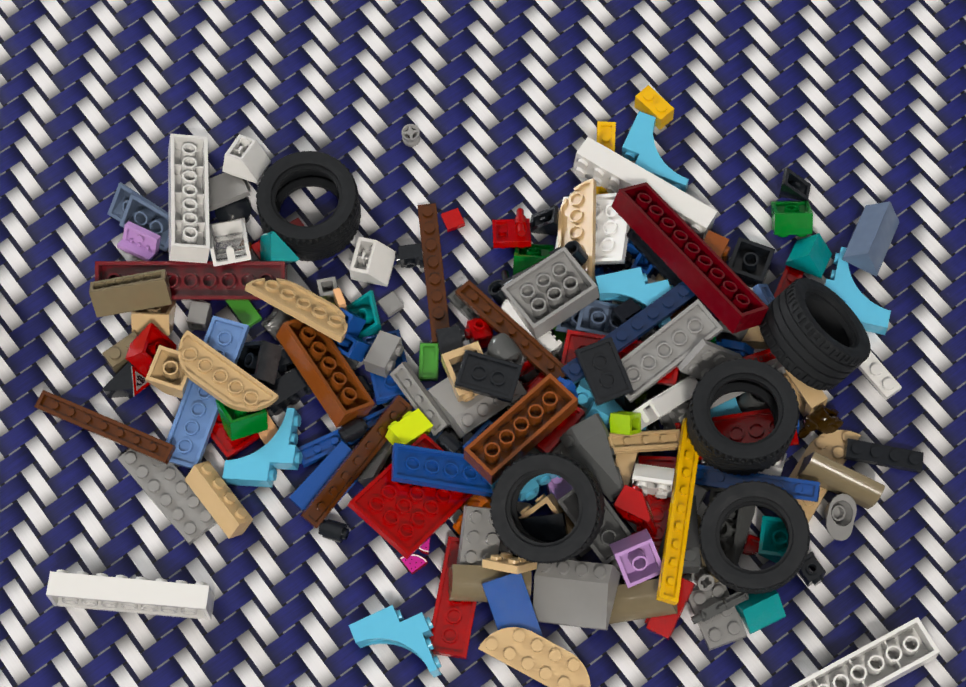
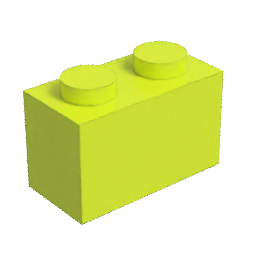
M418 408L413 412L408 411L400 421H393L387 427L388 431L385 437L392 445L394 443L412 445L423 433L429 435L433 424Z

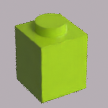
M629 411L610 413V433L624 435L641 433V413Z

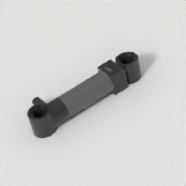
M568 242L565 245L566 249L581 266L584 265L588 259L587 253L579 242ZM560 246L552 250L551 252H549V254L552 255L562 247ZM536 264L511 277L507 270H503L501 272L502 280L497 279L488 286V293L499 306H502L507 298L501 288Z

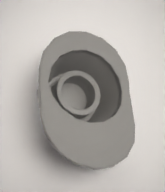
M848 494L836 495L827 504L824 512L827 531L832 538L838 541L846 540L851 535L856 517V503Z

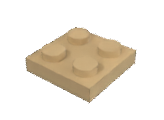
M501 552L500 555H491L490 558L482 559L483 568L512 574L537 569V563L527 561L519 556L514 557L510 552Z

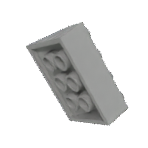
M565 246L501 288L535 339H538L600 297L596 283Z
M459 370L455 372L456 378H457V375H458ZM448 377L427 390L447 417L460 439L518 401L521 395L527 394V391L518 380L512 403L483 395H477L468 402H458Z
M574 560L548 564L537 563L533 593V609L537 621L607 631L621 573L610 564Z

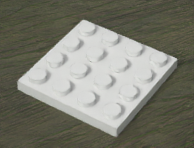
M617 193L596 194L595 265L625 263L628 243L627 233H629L630 226L611 207ZM558 232L555 249L558 248Z

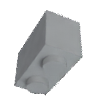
M380 330L364 359L365 370L387 378L389 372H392L395 368L397 357H400L403 353L404 346H402L401 337Z

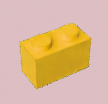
M649 85L635 96L634 107L643 113L656 117L655 126L659 130L673 120L674 108Z

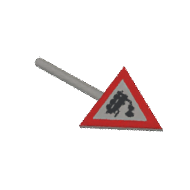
M131 366L134 397L150 383L145 380V375Z

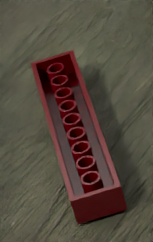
M647 182L619 189L611 207L669 266L678 278L689 287L702 303L713 312L729 331L734 334L761 324L769 307Z
M95 261V281L166 269L172 300L263 301L245 291L247 283L260 278H265V281H276V278L287 280V262L242 261L215 267L213 266V261H207V263L180 261Z

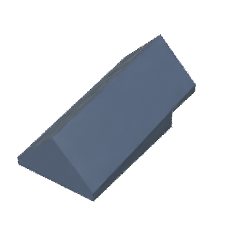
M120 182L107 214L120 221L119 226L123 228L130 221L160 235L159 249L167 252L169 250L168 212Z
M890 201L864 207L842 258L843 261L874 276H877L899 225V219Z
M595 300L557 325L556 331L567 333L568 329L608 335L618 328L610 319L612 309L617 307L618 304Z

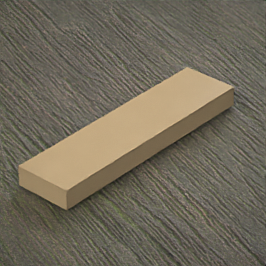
M680 429L641 431V433L633 435L609 433L607 438L610 449L613 448L615 454L678 450Z

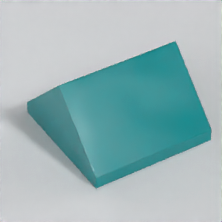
M274 231L260 236V261H285L292 263L299 260L296 254Z
M820 233L797 240L785 265L822 278L832 253Z
M372 290L346 306L347 310L367 320L358 338L362 340V337L375 335L380 330L382 331Z
M762 516L758 555L777 563L788 548V532L781 518Z
M776 590L764 594H749L748 600L735 606L750 634L786 617Z

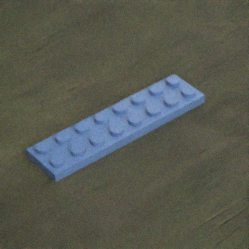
M213 315L204 342L237 365L250 327L243 323ZM190 379L166 442L176 447L169 463L192 469L195 464L201 463L219 411L216 405L217 399Z

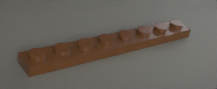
M436 203L417 206L432 343H437L436 329L450 326Z
M470 280L455 291L456 296L498 334L505 333L509 335L522 351V356L545 377L551 373L556 379L558 377L568 379L561 371L564 365Z
M45 390L42 391L34 406L40 411L168 465L176 449L170 443Z
M396 395L300 516L311 526L318 528L387 441L385 437L388 431L387 427L395 420L397 422L400 421L408 411L413 409L400 395Z

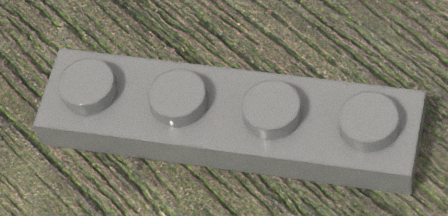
M406 361L402 362L390 373L414 409L419 408L433 424L431 432L434 436L440 434L451 424Z

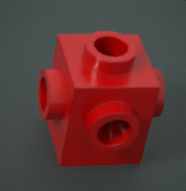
M473 318L467 321L464 334L470 344L478 341L480 347L484 348L488 347L492 339L493 329L481 318Z

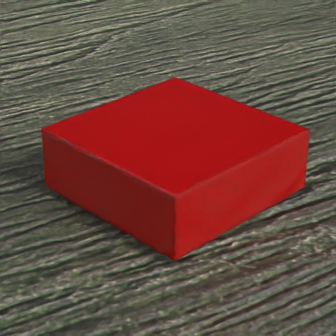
M458 208L441 214L447 232L465 226Z

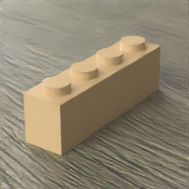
M209 461L195 464L184 480L229 539L242 535L253 521V518Z

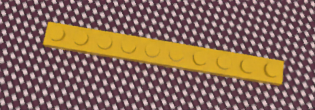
M686 417L682 420L656 600L676 605L679 601L699 458L689 439Z

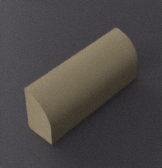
M166 269L90 282L89 294L97 318L172 305L171 289Z
M813 452L804 458L797 475L805 480L821 482L820 487L837 495L848 494L857 505L866 509L873 507L877 503L885 489V485L817 452Z
M452 564L449 568V601L488 602L481 583L509 573L483 568L482 565ZM531 571L521 574L530 597L532 574Z
M659 578L646 580L630 588L626 584H621L617 588L609 624L678 614L677 604L672 605L656 600Z

